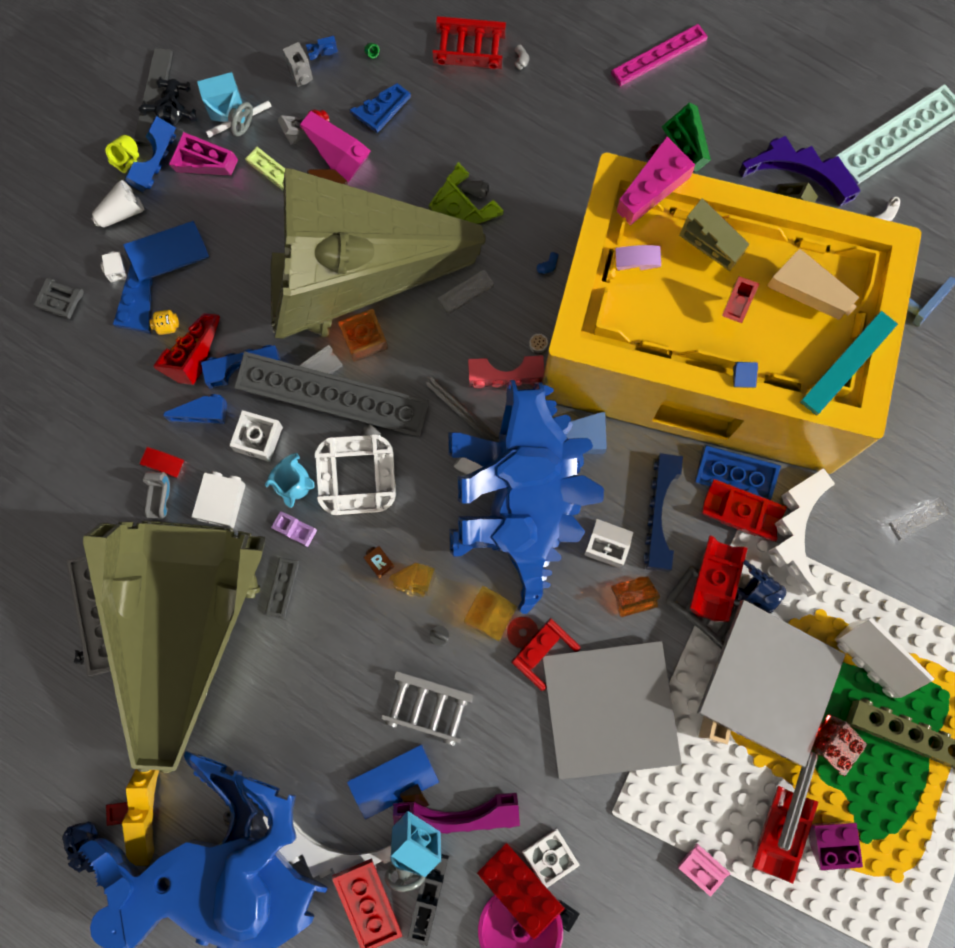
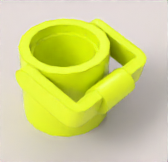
M127 135L119 136L105 148L108 162L122 173H126L133 162H137L139 157L136 142Z

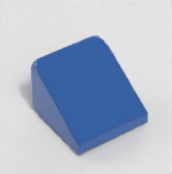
M736 362L733 367L734 387L756 388L757 362Z

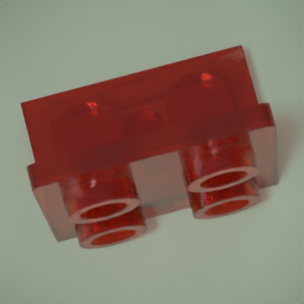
M828 714L819 727L811 751L825 758L840 775L846 776L866 748L867 743L846 721Z

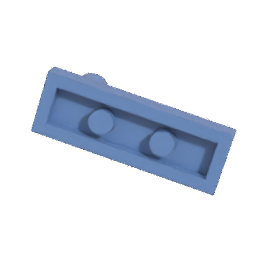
M950 276L924 307L909 298L907 311L916 316L913 321L915 325L919 327L955 285V278Z

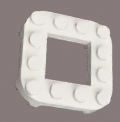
M379 435L331 437L324 440L315 451L318 485L317 499L326 512L333 515L373 513L385 511L392 506L396 497L394 453L388 440ZM374 455L376 493L338 495L336 457Z

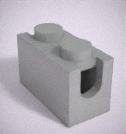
M299 42L284 48L283 53L287 67L297 87L313 80L308 58Z

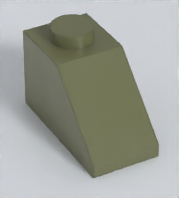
M809 182L778 184L774 191L776 194L815 203L818 197Z

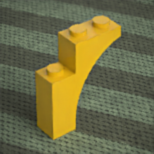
M135 769L126 787L128 812L122 822L126 856L135 866H149L154 854L153 803L159 770L141 772Z

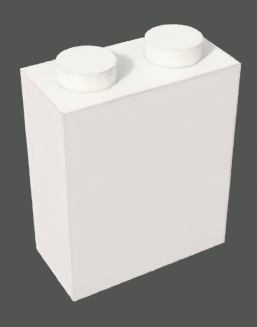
M211 471V474L204 473L192 518L199 522L234 529L246 485L237 476L230 475L227 478L222 477L223 474Z

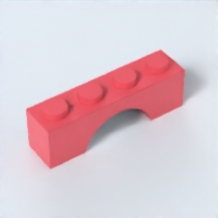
M543 355L525 356L518 368L507 372L495 369L487 358L468 359L469 387L483 388L492 385V387L498 388L508 385L509 380H515L516 386H521L522 384L534 386L536 382H543L545 372Z

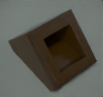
M418 783L400 793L404 802H416L423 807L429 806L427 798Z

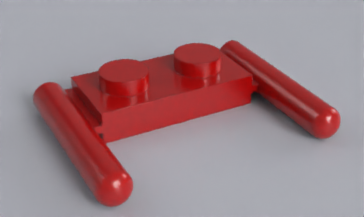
M551 618L547 620L545 625L538 630L511 661L541 691H544L547 686L531 669L540 662L559 638L574 652H578L581 649L580 645Z

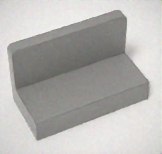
M328 345L299 366L332 374L343 365L333 353L331 346Z

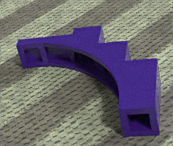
M786 136L770 141L767 150L758 154L757 157L744 160L739 170L742 178L753 172L766 169L795 172L822 186L834 198L839 207L855 200L861 191L839 156L833 159L827 158L822 162L812 146L806 149L801 148L796 152Z

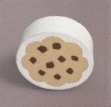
M535 334L530 338L529 347L534 353H542L547 349L548 340L543 334Z

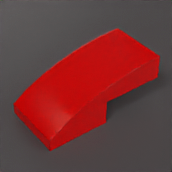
M146 447L139 465L156 472H165L167 475L177 478L184 460Z

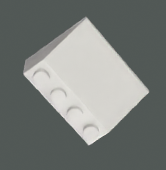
M872 617L850 623L834 639L838 643V648L844 653H848L853 658L854 664L863 668L873 682L879 683L883 687L882 691L890 698H902L934 680Z

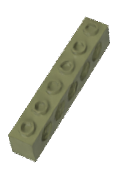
M861 698L860 700L852 701L845 724L955 769V739L951 738V734L940 730L935 732L931 730L932 727L925 723L919 722V724L911 722L912 718L902 714L899 716L894 715L892 710L880 706V708L872 706L873 702ZM871 713L875 715L874 723H871L869 720ZM890 721L895 725L894 731L889 729ZM910 729L914 732L913 739H910L908 735ZM930 737L934 741L932 747H930L928 744V740ZM949 746L953 748L952 755L948 753Z

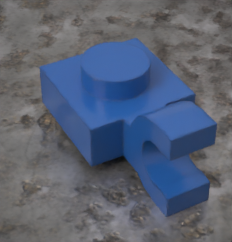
M334 36L318 39L316 44H306L307 52L313 51L308 53L310 60L316 59L319 53L321 56L338 52Z

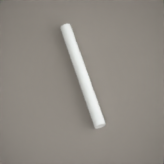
M266 101L253 107V116L272 107L270 102ZM223 122L205 132L210 138L230 128L231 122Z

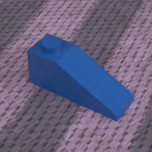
M211 394L210 396H203L164 412V417L170 422L225 424L227 402L221 395Z

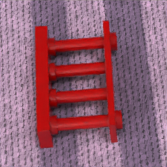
M437 16L436 28L437 33L441 34L439 50H433V63L502 69L503 56L498 55L499 39H505L506 22ZM448 34L458 35L456 52L446 51ZM465 36L475 37L474 53L463 52ZM482 37L492 38L491 55L480 54Z

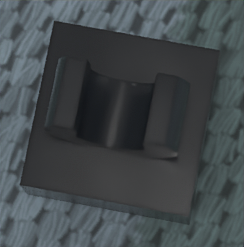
M561 900L560 903L565 908L560 913L563 929L570 932L580 913Z

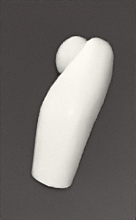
M894 196L889 199L885 211L875 216V218L892 221L899 209L900 198Z

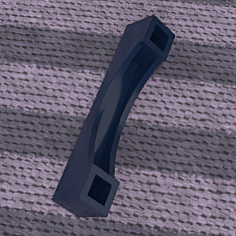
M660 453L657 459L653 461V470H656L655 477H652L651 488L654 491L653 496H650L649 507H652V510L647 518V526H650V529L645 537V545H648L647 552H644L643 564H646L645 570L667 573L672 570L674 550L669 549L664 537L662 507L669 485L673 479H678L681 476L683 456Z

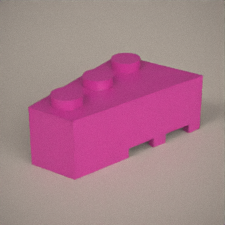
M183 132L169 165L177 173L231 176L238 158L230 150Z

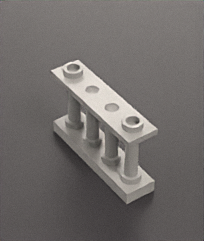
M396 671L394 680L398 681L397 685L399 687L390 716L382 715L381 719L386 720L385 724L392 727H397V724L429 733L444 738V743L455 746V742L460 743L461 739L456 738L455 735L464 705L466 706L467 702L472 703L474 695ZM409 685L417 687L416 691L418 693L408 723L398 720L397 717L406 688H409ZM432 691L436 692L437 700L427 729L416 724L425 695ZM449 696L455 698V703L457 704L448 734L437 732L436 728L444 701Z

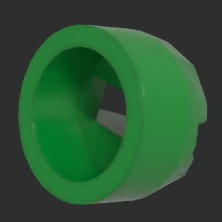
M368 43L364 47V52L368 57L376 58L379 55L380 49L378 45Z

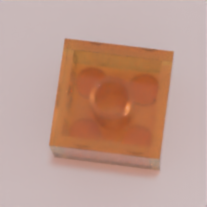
M373 308L338 321L353 362L388 349L387 341Z

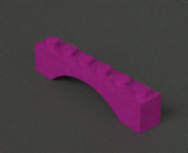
M517 793L496 794L489 801L478 807L459 812L435 811L423 807L416 802L393 803L394 825L409 811L445 834L520 826Z

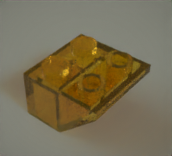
M414 563L392 574L389 581L395 590L405 592L407 589L413 595L424 598V595H430L436 572L435 568Z
M482 585L464 619V624L499 642L517 606L500 594Z

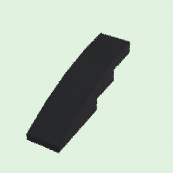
M441 854V862L426 876L424 882L420 885L407 941L425 946L428 945L449 858L448 855Z

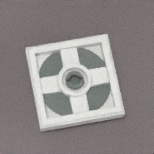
M557 828L522 851L537 877L547 888L580 866Z

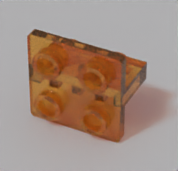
M648 576L638 577L627 582H619L611 586L612 592L616 597L620 617L658 607L657 600L660 599V594Z

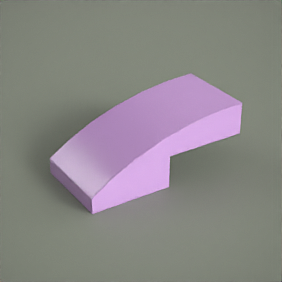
M638 245L616 248V268L619 271L637 267L640 270L661 267L660 246Z
M280 511L271 527L273 530L306 547L310 545L317 532L315 528Z

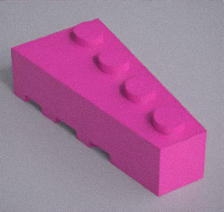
M666 137L620 198L617 212L622 218L625 217L626 222L631 226L687 181L692 175L695 164Z

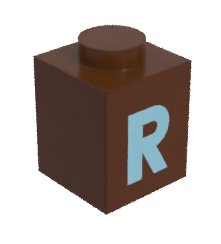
M380 546L370 548L366 551V556L363 557L379 579L394 568V564Z

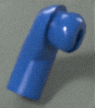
M551 252L548 261L537 265V272L542 274L553 272L556 269L559 254Z

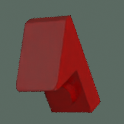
M738 276L722 316L742 323L759 283Z

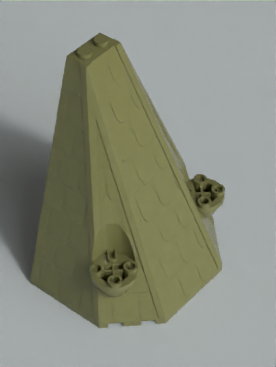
M285 168L283 180L284 253L272 252L270 262L271 327H273L272 330L275 333L274 337L283 339L306 329L319 334L320 337H329L332 319L474 264L476 257L480 255L481 246L485 244L486 240L482 225L298 170Z
M132 521L118 522V524L99 523L83 536V545L131 767L141 772L159 770L162 773H170L176 771L244 599L255 598L256 593L260 592V585L257 583L255 572L262 558L265 537L251 536V533L238 531V535H236L233 529L228 527L142 521V523H136V526H133Z

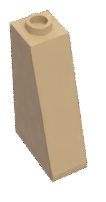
M801 249L785 263L767 285L777 292L838 320L844 314L847 316L851 314L857 307L854 303L859 298V296Z

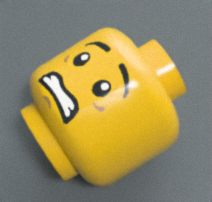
M172 310L156 311L153 313L152 319L149 320L151 329L155 330L158 335L175 333L176 328H179L178 316Z

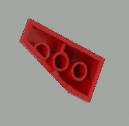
M207 313L201 315L188 328L189 332L185 336H179L175 340L176 344L170 350L166 348L153 367L178 383L194 385L202 372L201 362L206 361L220 316Z

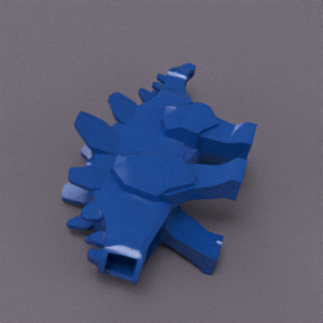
M509 380L499 441H488L463 433L448 432V452L450 457L467 458L483 466L472 473L458 476V502L462 504L471 503L481 494L497 490L490 506V516H458V529H449L450 553L453 556H462L473 548H492L493 550L506 552L523 585L518 610L522 614H527L541 599L543 589L551 586L549 582L544 580L547 579V576L552 575V571L543 567L548 566L550 561L561 560V555L554 548L558 547L560 542H579L585 533V530L573 515L579 514L581 506L601 503L604 498V488L584 475L577 476V473H580V468L584 465L583 454L591 450L593 444L589 438H567V433L573 427L569 415L564 414L552 418L557 412L555 407L557 403L553 400H545V397L552 393L554 389L543 385L542 382H536L533 389L517 390L515 380Z

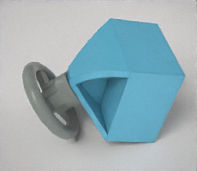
M230 72L197 81L210 119L220 122L230 121L232 134L236 137L242 136L250 126L253 108L249 102L242 103L233 73Z
M409 811L392 827L391 862L393 864L385 873V882L389 888L399 892L414 890L424 882L426 876L441 862V832ZM396 870L399 879L394 883L391 880V875ZM411 878H418L411 884L403 885L405 881Z

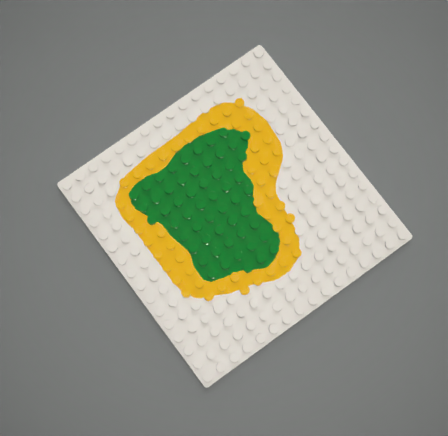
M737 529L730 546L747 547L745 560L786 588L784 600L769 614L842 653L844 652L838 648V643L834 639L850 623L872 617L934 678L932 682L902 698H890L882 691L883 687L879 683L873 682L867 676L868 673L863 668L855 665L852 661L853 658L848 653H844L843 663L811 752L818 755V759L806 798L819 802L812 823L839 821L857 823L863 867L819 870L810 847L809 835L793 884L752 867L758 849L757 845L777 787L781 786L794 792L801 766L733 731L730 733L728 745L699 738L703 716L697 713L721 649L695 625L669 681L682 765L629 771L612 809V814L686 853L693 850L698 843L730 872L731 876L872 948H928L955 875V769L849 726L845 722L852 701L863 698L873 702L872 706L880 708V706L891 709L894 715L899 716L902 714L912 718L911 722L919 724V722L925 723L932 727L931 730L947 732L951 734L952 739H955V627L806 557L811 574L822 588L817 594L808 597L807 594L801 591L799 583L795 577L790 575L786 565L779 568L778 565L772 562L768 551L779 543L760 536H753ZM743 565L738 587L743 589L753 577L746 565ZM711 620L707 626L717 633L724 622ZM728 632L726 633V635H725L724 638L722 639L724 642H725V639H726V637H727ZM873 713L869 715L871 723L875 722V715ZM890 721L889 729L894 731L895 725ZM910 729L908 733L910 739L914 738V732L912 729ZM931 737L928 740V744L930 747H932L934 744V741ZM951 746L948 747V753L950 755L953 754V748Z

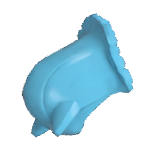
M297 453L290 454L282 459L271 470L268 480L265 482L266 487L272 485L275 492L283 497L285 504L290 508L294 506L296 499L299 500L305 497L309 490L315 487L308 472L298 463L300 456Z

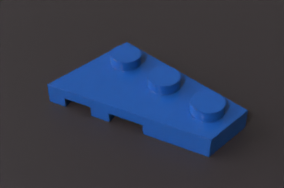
M397 83L380 92L379 96L374 99L364 101V104L358 108L350 109V114L378 133L411 98V93Z

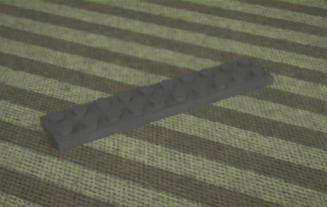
M245 351L234 387L237 390L416 437L421 435L429 400Z

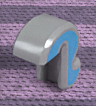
M146 472L142 479L148 485L144 515L146 518L164 519L168 511L166 503L170 494L169 478L165 472Z

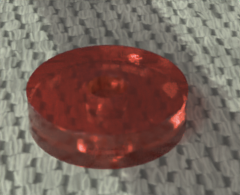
M517 617L510 622L507 628V638L514 647L522 649L538 632V627L528 617ZM521 629L526 631L525 636H520L519 631Z

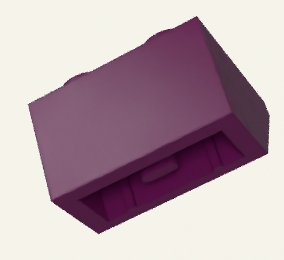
M851 821L812 823L809 841L819 870L863 867L857 823Z

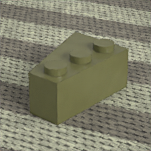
M703 198L687 216L679 235L729 271H731L749 246V243Z

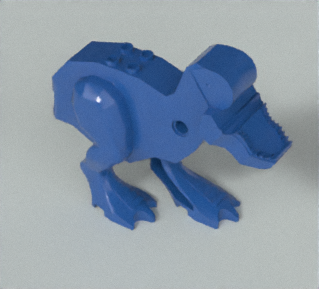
M185 751L184 758L190 768L194 770L193 774L200 777L202 782L207 783L224 800L225 804L229 806L231 813L230 824L226 836L220 844H212L196 839L190 840L159 857L144 872H141L128 860L120 847L104 838L88 841L78 851H83L82 856L86 855L85 859L89 858L88 863L91 862L90 866H93L94 874H97L95 877L97 878L96 882H98L97 886H102L104 894L107 895L108 906L100 909L94 915L90 925L91 937L95 943L104 948H135L144 941L162 919L167 917L189 935L196 938V943L203 946H208L210 943L217 946V948H278L312 923L315 915L308 911V907L314 891L326 893L328 888L317 880L299 874L279 851L283 846L293 843L297 838L293 826V808L296 795L289 794L288 798L278 794L280 788L251 777H245L240 770H236L234 774L227 772V765ZM254 804H257L258 808L268 818L269 829L259 839L250 837L252 820L258 813ZM165 878L169 880V886L165 883Z

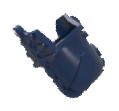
M744 560L743 564L747 566L749 573L753 577L744 589L738 587L736 598L739 601L745 600L768 613H772L784 600L786 588L753 564Z
M90 821L67 827L62 836L64 849L68 855L67 859L70 860L68 865L79 873L83 870H86L88 873L95 871L93 866H90L91 862L88 863L89 858L85 859L86 855L82 856L83 851L78 852L80 847L88 841L98 839L97 830Z

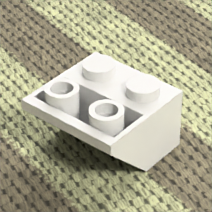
M596 519L584 555L621 569L630 548L633 532Z

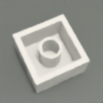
M242 410L229 446L234 452L271 462L283 427L278 420Z

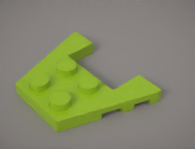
M459 162L428 205L431 211L475 224L483 223L504 214V210L494 199L478 210L457 186L469 177V172Z

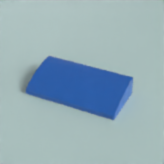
M194 221L123 244L139 282L209 258Z
M704 445L695 482L710 486L713 479L771 500L781 465Z
M420 745L348 781L347 784L366 820L392 807L393 803L402 802L403 799L400 793L417 783L423 791L439 783V780L423 745Z

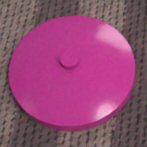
M494 895L485 905L479 919L478 938L480 947L561 948L563 941L561 916L559 914L533 940L497 896Z

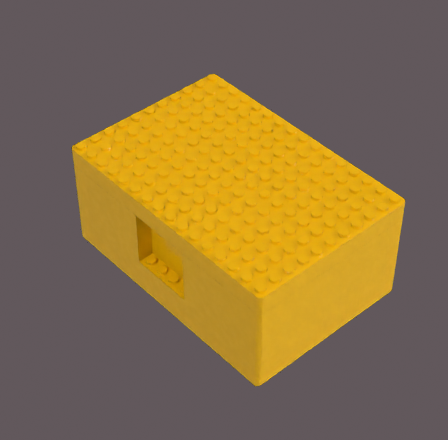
M603 153L598 164L548 351L542 383L553 388L554 391L547 395L545 400H553L557 404L594 414L605 412L606 417L816 471L824 468L828 474L834 473L882 438L886 427L921 240V230L916 227L692 173L687 181L630 226L626 222V218H622L617 212L619 200L647 162L611 153ZM702 198L749 243L745 253L731 271L679 236L687 216ZM638 245L660 246L661 267L640 270L637 267L619 271L616 268V248ZM801 249L859 296V298L854 303L857 307L849 316L844 314L838 320L777 292L767 285L785 263ZM738 276L759 283L742 323L722 316ZM883 311L898 325L816 416L800 401L872 320ZM736 362L758 363L756 388L734 387L733 367Z

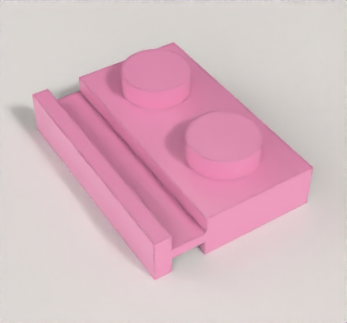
M698 843L677 865L684 874L710 897L724 882V879L730 875V872Z

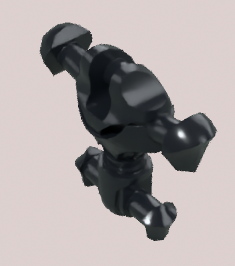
M159 77L156 84L158 88L167 87L165 90L166 96L156 100L155 104H146L144 100L138 109L143 115H147V112H155L156 116L162 120H171V125L174 127L181 120L182 116L189 118L190 123L198 121L194 108L191 112L185 110V107L177 101L179 90L191 91L190 82L188 81L187 83H180L177 79L163 80L162 77Z

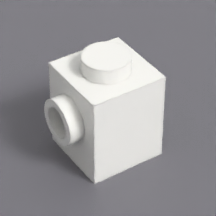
M112 251L102 255L103 262L100 265L102 272L105 273L111 283L126 280L128 270L126 259L120 251Z

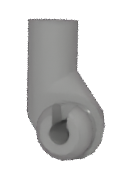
M520 44L515 48V52L519 56L515 66L522 70L529 62V55Z

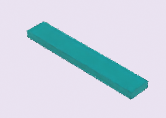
M881 311L800 403L817 416L894 330L898 323Z

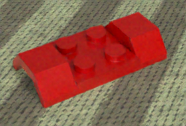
M713 479L702 506V514L753 536H760L777 542V527L774 523L782 519L787 506Z
M709 536L690 605V610L693 613L716 622H729L744 565L743 562L748 550L747 547H732L718 542L714 536Z
M778 786L757 845L758 849L752 867L793 884L819 802L809 798L805 799L791 848L788 851L778 847V842L794 792Z

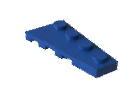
M132 265L129 268L113 325L119 328L151 334L149 320L151 319L152 278L139 282Z

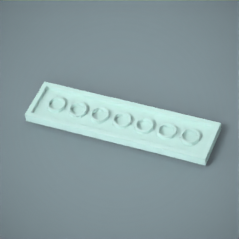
M944 84L836 155V157L839 156L857 185L955 121V95Z

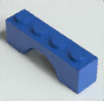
M157 116L155 117L145 136L152 146V158L146 162H133L124 179L129 186L142 193L146 189H151L154 183L152 177L154 173L158 174L162 166L159 162L161 158H166L169 152L166 148L168 144L172 145L176 138L174 134L176 127Z
M265 345L257 350H245V352L280 361L279 352L275 345ZM244 351L239 354H226L225 357L208 358L206 361L201 362L205 384L209 389L228 385L231 375L241 366Z

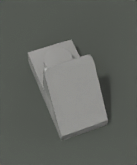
M281 115L278 118V122L291 145L307 138V135L300 126L305 118Z

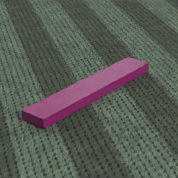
M696 24L612 69L611 75L621 87L706 41L708 36L700 25Z

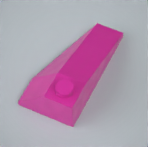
M312 111L309 112L300 124L307 137L320 152L321 157L329 165V169H335L349 183L367 160L371 150L356 138Z

